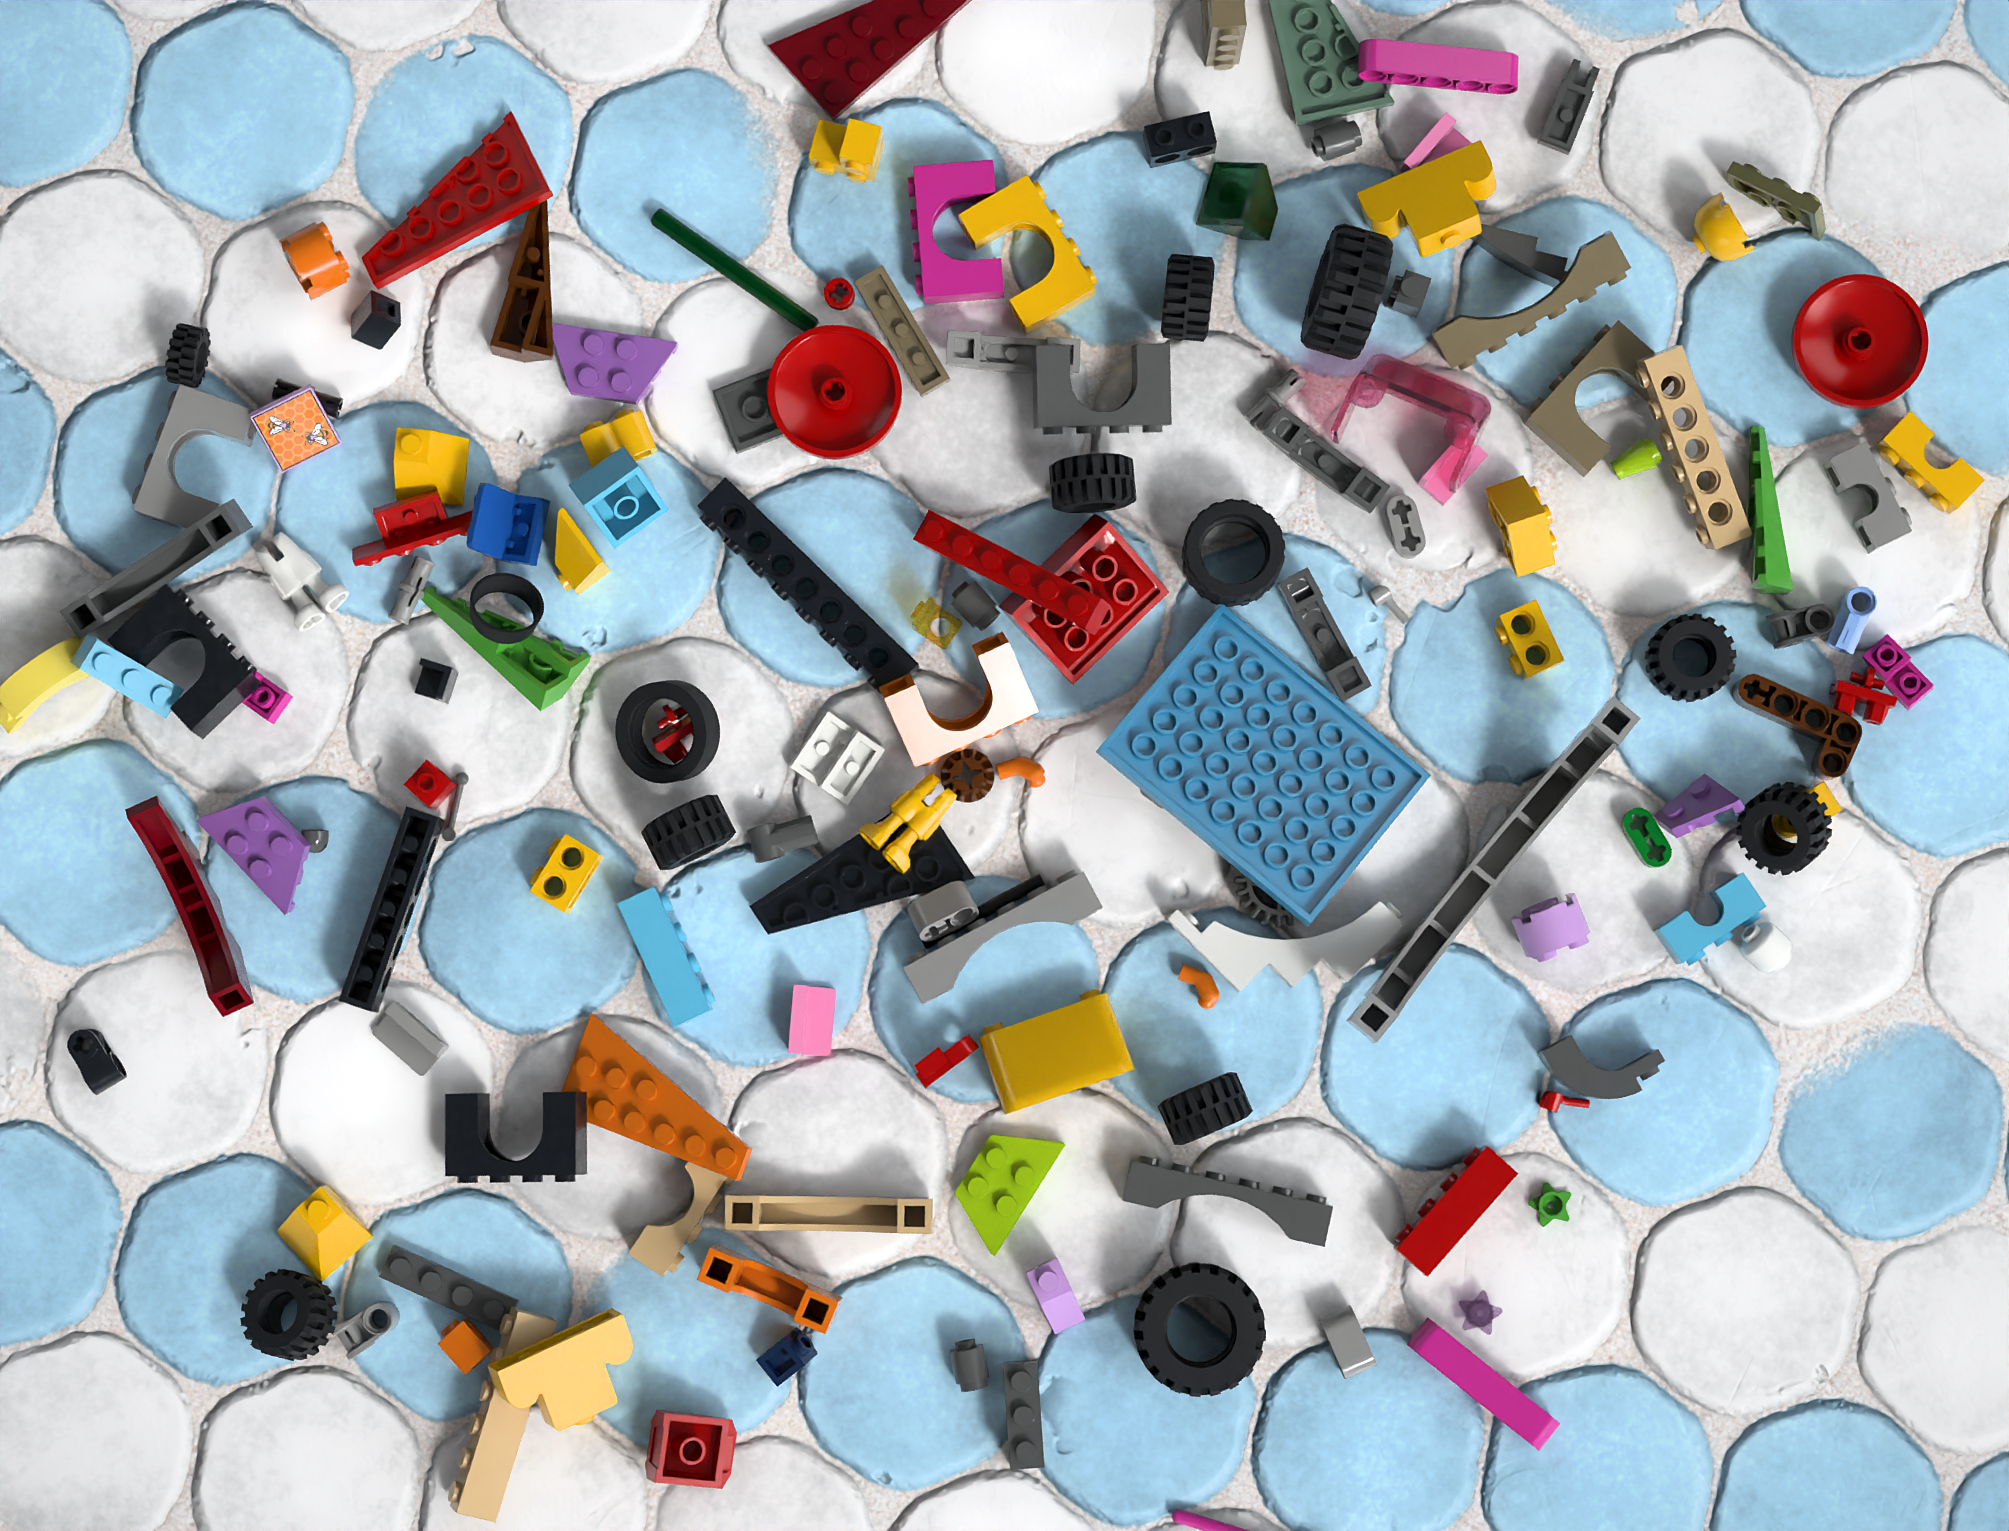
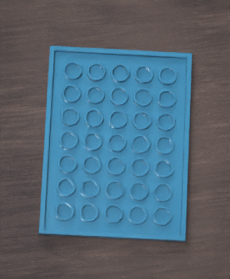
M1223 604L1218 607L1096 751L1098 755L1307 927L1431 776Z

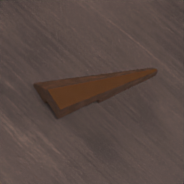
M547 200L529 210L509 273V286L490 343L493 355L524 363L552 360L554 355Z

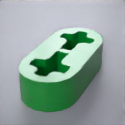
M1635 808L1624 814L1621 820L1622 830L1640 861L1649 868H1658L1668 863L1672 855V849L1651 813L1643 808ZM1632 815L1645 819L1646 823L1642 825V828L1647 836L1643 837L1639 829L1632 830L1629 824L1633 822ZM1649 839L1654 847L1661 846L1663 848V852L1660 854L1661 861L1658 862L1656 858H1648L1647 853L1651 849L1646 840Z

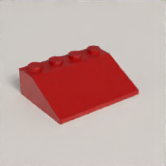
M1094 513L1040 567L1102 598L1111 605L1096 635L1069 623L1014 592L998 607L1062 675L1074 685L1157 605L1169 591L1111 523Z

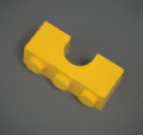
M1909 411L1875 446L1880 450L1879 455L1886 463L1891 466L1896 465L1905 473L1904 478L1911 486L1916 489L1921 488L1930 496L1929 501L1936 509L1951 514L1972 495L1985 479L1961 457L1952 462L1946 469H1936L1929 465L1924 456V448L1935 433Z

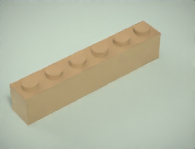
M511 1306L509 1314H505L502 1318L500 1334L503 1335L499 1348L495 1347L492 1351L489 1364L552 1336L557 1321L547 1315ZM490 1374L489 1380H485L480 1389L479 1400L482 1403L479 1413L474 1414L471 1419L469 1434L472 1436L468 1448L464 1447L461 1451L458 1463L461 1471L458 1481H453L451 1484L448 1501L451 1502L450 1507L458 1514L496 1523L531 1406L523 1409L516 1408L502 1399L497 1393Z

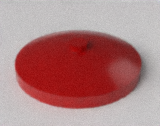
M1867 274L1842 276L1819 287L1800 308L1791 334L1793 360L1804 382L1824 400L1850 409L1878 407L1893 401L1903 394L1920 375L1927 358L1929 344L1924 316L1913 298L1895 283Z
M825 325L801 333L782 349L769 374L767 395L773 420L782 435L792 445L818 458L839 460L852 458L871 450L888 435L900 412L902 383L893 357L875 337L850 326Z

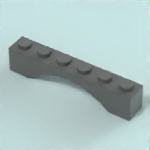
M232 499L130 567L61 610L60 613L80 640L88 633L94 632L230 543L253 526L235 499Z
M1141 1155L1138 1162L1133 1160L1130 1162L1122 1201L1157 1209L1171 1201L1189 1196L1218 1195L1231 1197L1246 1202L1264 1212L1278 1224L1289 1239L1325 1247L1333 1206L1326 1205V1197L1307 1193L1305 1200L1292 1197L1293 1190L1273 1186L1272 1192L1260 1190V1182L1242 1178L1239 1179V1184L1225 1182V1174L1206 1170L1205 1177L1192 1174L1193 1167L1173 1163L1172 1169L1159 1167V1159Z

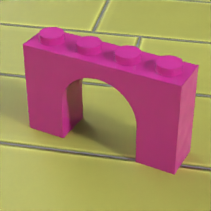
M993 160L913 166L914 177H907L909 197H916V209L910 210L911 229H918L919 242H913L914 262H921L922 275H915L917 295L924 296L925 305L1004 298L1001 258L968 261L953 259L937 247L932 236L936 220L946 209L961 203L981 202L996 193Z

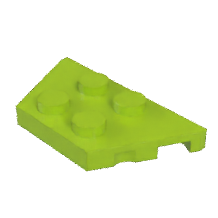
M991 1135L954 1192L993 1256L1001 1248L1065 1147L1064 1143Z

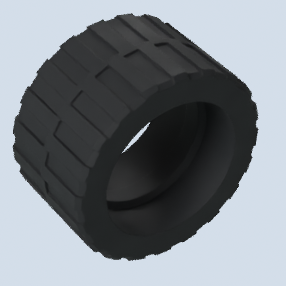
M1226 499L1223 502L1211 504L1205 510L1203 509L1188 527L1182 548V567L1184 574L1188 578V583L1202 598H1206L1216 605L1223 604L1225 607L1244 606L1254 600L1257 601L1263 597L1265 592L1272 588L1284 564V550L1286 547L1280 525H1277L1275 518L1270 513H1267L1263 507L1243 499ZM1224 523H1238L1251 528L1259 535L1264 545L1265 559L1261 570L1255 577L1244 583L1228 584L1215 579L1209 574L1202 561L1201 549L1205 537L1215 527Z

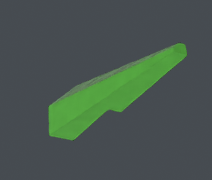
M1752 426L1750 427L1748 523L1750 527H1754L1753 589H1760V594L1787 595L1793 591L1765 428Z
M433 586L423 590L425 594L421 600L539 711L562 699L590 661L591 655L584 651L580 655L564 649L563 642L554 639L550 643L534 636L533 633L527 639L514 644H501L488 640L474 628L470 619V608L466 606V600L459 597L455 601L437 594L436 587ZM487 609L483 613L478 612L483 620L494 627L504 630L526 628L524 625Z

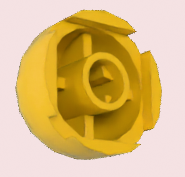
M1722 192L1702 204L1696 212L1694 226L1697 234L1692 236V239L1701 254L1708 251L1716 260L1723 262L1734 261L1755 249L1752 243L1747 246L1744 245L1743 242L1747 240V234L1729 203L1724 206L1721 205L1720 201L1725 198Z

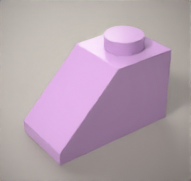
M1057 1257L1026 1271V1275L1054 1334L1086 1320Z

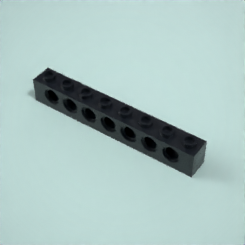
M726 477L697 505L702 513L699 519L712 532L718 528L726 536L723 542L736 555L742 551L750 559L747 566L760 578L764 575L769 577L774 582L770 588L783 601L790 598L798 606L795 612L808 625L814 621L822 629L819 635L832 648L838 644L846 652L843 659L853 669L858 671L860 668H863L871 676L867 682L879 694H881L880 686L909 673L912 676L919 669V664ZM732 512H739L743 515V521L738 527L732 528L725 524L726 517ZM756 535H762L767 538V545L760 551L752 550L749 547L750 540ZM780 558H786L791 561V568L785 574H778L773 571L774 563ZM809 581L815 585V592L810 597H801L797 594V588L802 582ZM826 605H836L840 609L836 619L827 621L821 617V611ZM851 628H859L864 632L863 639L857 644H850L845 640V634ZM875 651H883L888 656L887 663L882 667H873L869 663L870 655Z

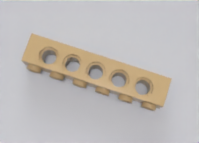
M1674 345L1636 360L1639 369H1636L1638 382L1642 388H1646L1651 399L1647 402L1650 414L1654 420L1658 419L1663 432L1659 433V437L1664 449L1670 451L1674 463L1671 464V469L1678 483L1682 482L1686 495H1683V501L1689 514H1694L1698 526L1695 527V534L1702 546L1705 545L1706 549L1717 550L1753 535L1683 346ZM1667 376L1674 382V389L1669 395L1664 394L1661 389V383ZM1678 408H1681L1686 414V420L1680 427L1673 421V414ZM1690 440H1694L1698 447L1696 455L1692 458H1689L1685 453V446ZM1702 471H1705L1709 476V484L1705 489L1701 490L1697 485V477ZM1716 502L1721 508V514L1717 520L1713 521L1710 519L1708 511L1710 506Z

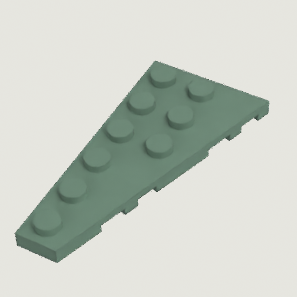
M1268 0L1296 126L1394 105L1393 98L1389 92L1387 93L1382 83L1364 81L1358 77L1359 43L1331 0Z

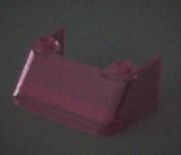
M1376 354L1372 356L1356 376L1348 390L1331 428L1332 442L1339 444L1356 405L1362 408H1372L1382 401L1385 393L1447 418L1444 425V436L1448 443L1463 450L1449 481V491L1456 493L1490 418L1491 404L1488 398L1479 392L1390 355Z

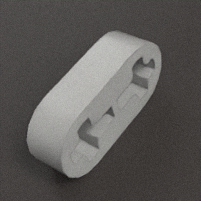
M1396 495L1391 498L1386 506V520L1397 554L1406 559H1413L1424 550L1426 544L1424 531L1414 500L1406 495ZM1398 502H1401L1402 507H1409L1410 509L1405 514L1407 524L1402 525L1399 514L1393 515L1392 513ZM1406 529L1409 530L1412 539H1418L1419 541L1415 545L1414 551H1410L1408 547H1402L1401 545L1406 539L1404 532Z

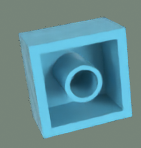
M624 446L568 485L614 549L669 510Z

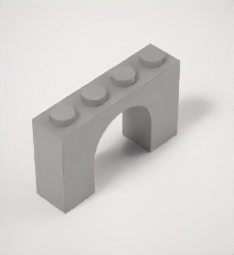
M180 384L177 392L173 391L167 405V409L170 410L166 422H162L158 427L156 433L157 446L154 454L150 453L145 461L144 472L146 475L142 485L136 487L132 503L134 504L133 510L140 515L185 530L221 505L189 494L179 486L175 476V461L181 448L191 439L202 435H216L251 447L257 429L249 414L255 411L254 409Z

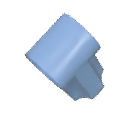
M1861 586L1844 593L1841 597L1835 625L1828 633L1824 642L1825 645L1839 652L1853 655L1868 618L1877 605L1876 595L1871 589ZM1854 594H1860L1865 599L1866 606L1862 612L1856 611L1851 605V599Z

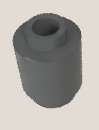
M1342 120L1315 129L1314 137L1310 138V144L1316 157L1320 156L1325 162L1355 152L1356 147L1362 146V136L1354 120L1349 122Z
M966 581L963 582L951 594L955 598L951 605L973 628L977 627L980 631L985 630L1001 614L996 608L997 604L976 581L970 585Z
M975 1339L956 1342L955 1349L950 1350L949 1353L955 1382L960 1384L961 1392H970L987 1387L989 1372L983 1344H976Z

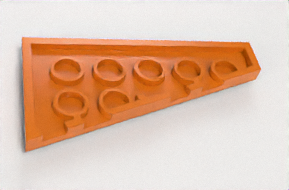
M591 1013L561 1091L587 1092V1122L736 1181H741L752 1148L707 1112L701 1104L686 1094L680 1086L645 1056L631 1047L624 1038L610 1029L597 1015Z

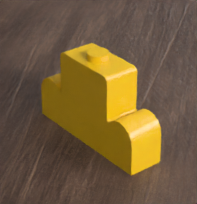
M1479 140L1357 192L1361 212L1370 231L1393 239L1400 234L1403 227H1406L1419 255L1427 257L1445 248H1453L1462 241L1482 232L1478 209L1473 200L1480 201L1492 196L1496 190V180L1492 161L1482 141Z
M610 1308L487 1366L497 1393L502 1399L521 1409L530 1407L537 1400L545 1423L557 1431H561L574 1424H586L594 1419L595 1414L617 1403V1397L605 1364L607 1362L614 1365L624 1363L632 1354L633 1343L623 1314Z

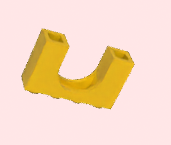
M1028 175L958 214L959 224L975 251L1014 230L1035 232L1050 245L1054 255V263L1048 275L1039 283L1009 299V307L1026 335L1095 296L1096 288L1094 285L1098 283L1091 268L1088 265L1083 268L1077 258L1081 253L1071 237L1066 239L1060 228L1064 225L1056 210L1052 209L1049 211L1043 200L1047 197L1038 181L1032 183Z

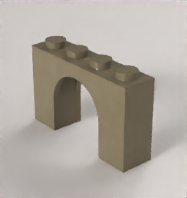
M1200 0L1206 67L1214 66L1215 70L1231 69L1234 65L1239 64L1247 26L1245 0Z
M1619 320L1612 328L1606 324L1593 338L1597 344L1591 351L1588 352L1584 348L1571 362L1575 368L1567 377L1561 373L1548 387L1553 392L1545 400L1538 397L1526 411L1530 417L1524 424L1582 477H1585L1610 450L1611 446L1580 418L1575 405L1578 385L1590 376L1609 374L1622 379L1647 402L1651 400L1647 389L1642 388L1638 382L1636 369H1639L1636 360L1655 352ZM1668 376L1661 383L1662 391L1673 381Z

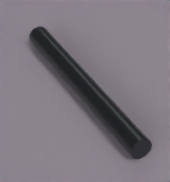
M1037 874L977 906L979 914L975 920L936 940L922 941L924 947L928 949L945 937L960 932L975 921L986 918L1005 905L1027 896L1028 893L1041 886H1045L1040 874Z

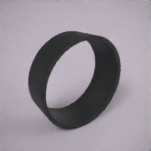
M495 573L480 579L471 591V622L483 637L496 643L514 644L527 639L534 632L544 613V601L539 590L528 580L514 574ZM502 592L512 594L529 606L533 614V623L519 630L500 629L483 620L476 611L475 604L483 596L490 593Z

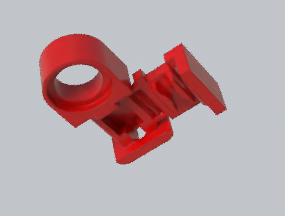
M968 1034L944 1053L938 1047L914 1065L918 1070L915 1076L926 1089L976 1051L979 1046L971 1035Z

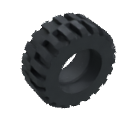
M1345 223L1334 227L1321 256L1304 313L1300 337L1301 342L1306 348L1346 360L1359 357L1375 322L1391 266L1393 243L1386 235Z
M1193 1262L1170 1268L1169 1271L1156 1277L1147 1290L1145 1289L1140 1297L1139 1305L1136 1307L1133 1332L1139 1356L1146 1369L1158 1382L1179 1394H1189L1192 1397H1201V1395L1214 1396L1221 1394L1224 1390H1231L1238 1386L1244 1377H1248L1252 1373L1257 1360H1260L1263 1353V1342L1266 1341L1265 1317L1257 1296L1240 1277L1218 1265ZM1197 1296L1208 1297L1220 1303L1227 1311L1232 1326L1231 1338L1225 1350L1217 1357L1204 1362L1190 1361L1181 1357L1172 1348L1167 1336V1322L1173 1309L1183 1300Z

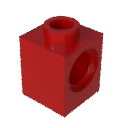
M426 759L406 781L404 786L429 808L436 810L453 792L457 784L434 763Z

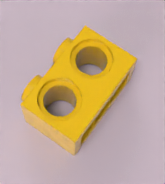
M1536 599L1500 615L1495 620L1497 626L1494 627L1496 637L1501 645H1507L1511 656L1508 657L1510 667L1516 676L1521 675L1523 681L1554 668L1565 661ZM1520 618L1527 623L1528 631L1526 634L1520 635L1513 631L1511 627L1513 619ZM1528 649H1536L1541 653L1542 662L1540 665H1532L1527 661L1526 651Z
M565 833L562 839L557 837L551 844L547 852L551 857L545 867L539 866L532 875L529 883L533 886L529 892L562 912L569 914L604 856ZM570 849H578L581 853V861L574 867H568L564 860L565 854ZM558 877L563 882V890L559 895L550 896L547 892V884L552 878Z

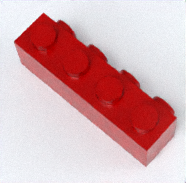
M1483 1145L1480 1149L1476 1146L1473 1147L1462 1160L1465 1164L1464 1168L1457 1175L1454 1172L1450 1173L1439 1186L1443 1190L1442 1193L1435 1200L1432 1198L1427 1199L1417 1211L1420 1218L1412 1227L1407 1223L1394 1237L1398 1243L1393 1248L1424 1276L1428 1277L1518 1175L1510 1165L1488 1146Z

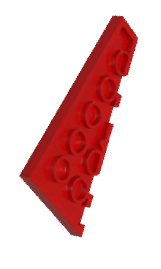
M512 111L503 118L504 123L493 134L489 132L481 140L482 145L470 156H464L428 192L429 197L418 207L414 205L406 213L408 217L395 230H389L361 257L374 286L378 290L554 196Z

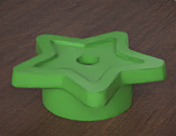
M1545 1182L1541 1195L1528 1201V1205L1539 1212L1540 1225L1542 1227L1546 1226L1553 1219L1569 1221L1570 1218L1566 1210V1204L1571 1197V1192H1556L1548 1182ZM1549 1202L1554 1203L1553 1208L1548 1207Z

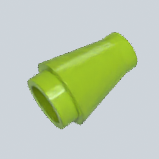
M1651 437L1644 441L1641 438L1616 460L1610 462V465L1617 478L1621 480L1627 476L1657 468L1656 464L1663 461V458Z

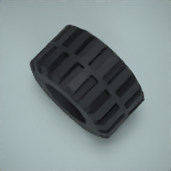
M1171 254L1169 257L1161 323L1163 338L1204 342L1208 336L1215 270L1212 257Z
M1114 453L1077 455L1060 459L1049 467L1052 507L1058 511L1065 513L1105 512L1127 507L1136 501L1133 459L1128 456Z
M1695 613L1692 616H1688V614L1680 615L1660 627L1648 643L1649 649L1645 652V659H1648V665L1645 668L1647 673L1651 672L1653 678L1650 681L1653 686L1658 685L1661 688L1659 692L1664 696L1667 694L1671 695L1672 700L1680 701L1683 699L1686 702L1705 699L1720 690L1729 681L1730 673L1734 672L1736 664H1733V659L1737 657L1736 650L1731 648V644L1734 643L1732 636L1727 638L1724 633L1727 629L1722 624L1718 627L1714 624L1715 619L1711 617L1704 619L1702 614ZM1680 640H1693L1699 643L1706 651L1708 666L1701 676H1687L1681 673L1675 666L1673 648Z
M1785 782L1782 786L1780 783H1776L1764 789L1745 805L1744 811L1739 814L1737 821L1741 824L1736 827V835L1742 836V839L1738 841L1740 849L1746 848L1748 851L1745 857L1749 861L1753 858L1757 861L1755 865L1757 868L1762 870L1764 867H1767L1768 873L1774 875L1781 871L1782 875H1789L1793 871L1797 873L1815 860L1829 844L1827 840L1832 836V829L1827 828L1832 823L1831 815H1825L1824 811L1828 807L1825 802L1820 804L1816 800L1819 797L1816 792L1807 793V787L1802 784L1794 788V782ZM1772 814L1784 816L1794 825L1797 833V843L1785 841L1776 834L1772 826Z
M705 795L682 804L651 821L641 832L660 870L674 869L696 860L727 843L736 833L718 795Z
M1235 1072L1225 1073L1163 1100L1158 1106L1174 1145H1184L1247 1118L1253 1111L1239 1077Z
M278 1269L277 1273L272 1271L266 1273L265 1280L258 1278L253 1283L256 1288L253 1291H247L245 1295L249 1298L247 1304L242 1303L241 1311L245 1312V1317L240 1319L241 1326L247 1327L243 1332L245 1338L252 1340L250 1345L257 1350H261V1353L291 1361H294V1359H307V1354L314 1356L319 1352V1345L326 1346L329 1342L326 1338L328 1333L333 1334L335 1326H332V1321L337 1319L338 1312L332 1308L337 1304L335 1297L328 1296L331 1293L330 1288L327 1285H323V1281L318 1278L293 1270ZM295 1298L297 1303L296 1319L292 1326L284 1332L281 1325L282 1312L285 1306Z

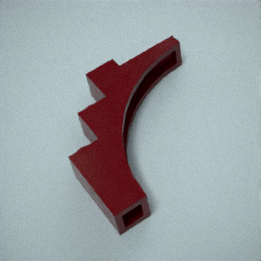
M157 795L125 809L127 819L152 858L177 908L195 952L209 999L222 1017L253 1004L254 1000L241 948L226 927L220 899L205 879L199 851L186 832H181Z

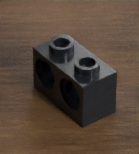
M1209 111L1144 126L1143 139L1150 168L1215 154L1217 140Z

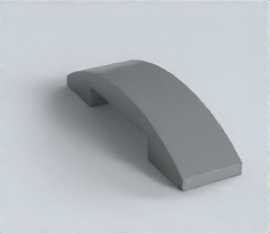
M948 330L946 365L984 371L1032 374V347L1036 345H1070V374L1079 373L1081 339L1059 337L1031 339L981 335V332Z

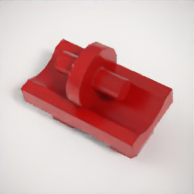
M1870 666L1865 668L1863 674L1851 672L1849 681L1860 684L1859 686L1838 680L1836 684H1831L1829 694L1834 695L1832 699L1833 709L1851 716L1855 701L1866 704L1862 721L1878 726L1883 724L1888 710L1895 707L1898 697L1871 690V687L1883 690L1885 681L1874 678L1875 668Z
M667 703L662 706L666 716L656 723L660 730L671 724L673 725L651 740L659 754L663 752L675 764L688 754L680 740L689 734L693 735V725L689 715L679 721L681 717L688 714L682 706L673 711Z

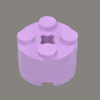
M1575 893L1565 894L1567 901L1559 903L1557 897L1526 908L1521 911L1522 919L1515 915L1511 917L1526 957H1532L1537 959L1538 962H1543L1557 956V949L1569 946V949H1574L1589 942L1587 935L1590 933Z

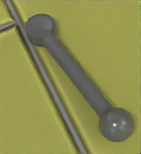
M464 772L458 773L455 777L457 788L448 827L442 832V837L445 841H453L456 838L454 827L463 787L469 780L468 775Z

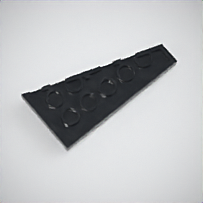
M889 813L888 815H886V816L883 817L882 819L878 820V821L875 822L874 824L883 821V820H884L885 818H887L891 813ZM901 824L880 850L873 848L860 834H857L749 907L767 934L771 935L933 891L954 881H970L975 879V877L940 824L926 841L917 839L914 842L908 855L910 858V868L904 874L899 872L885 859L882 851L908 827L906 824Z

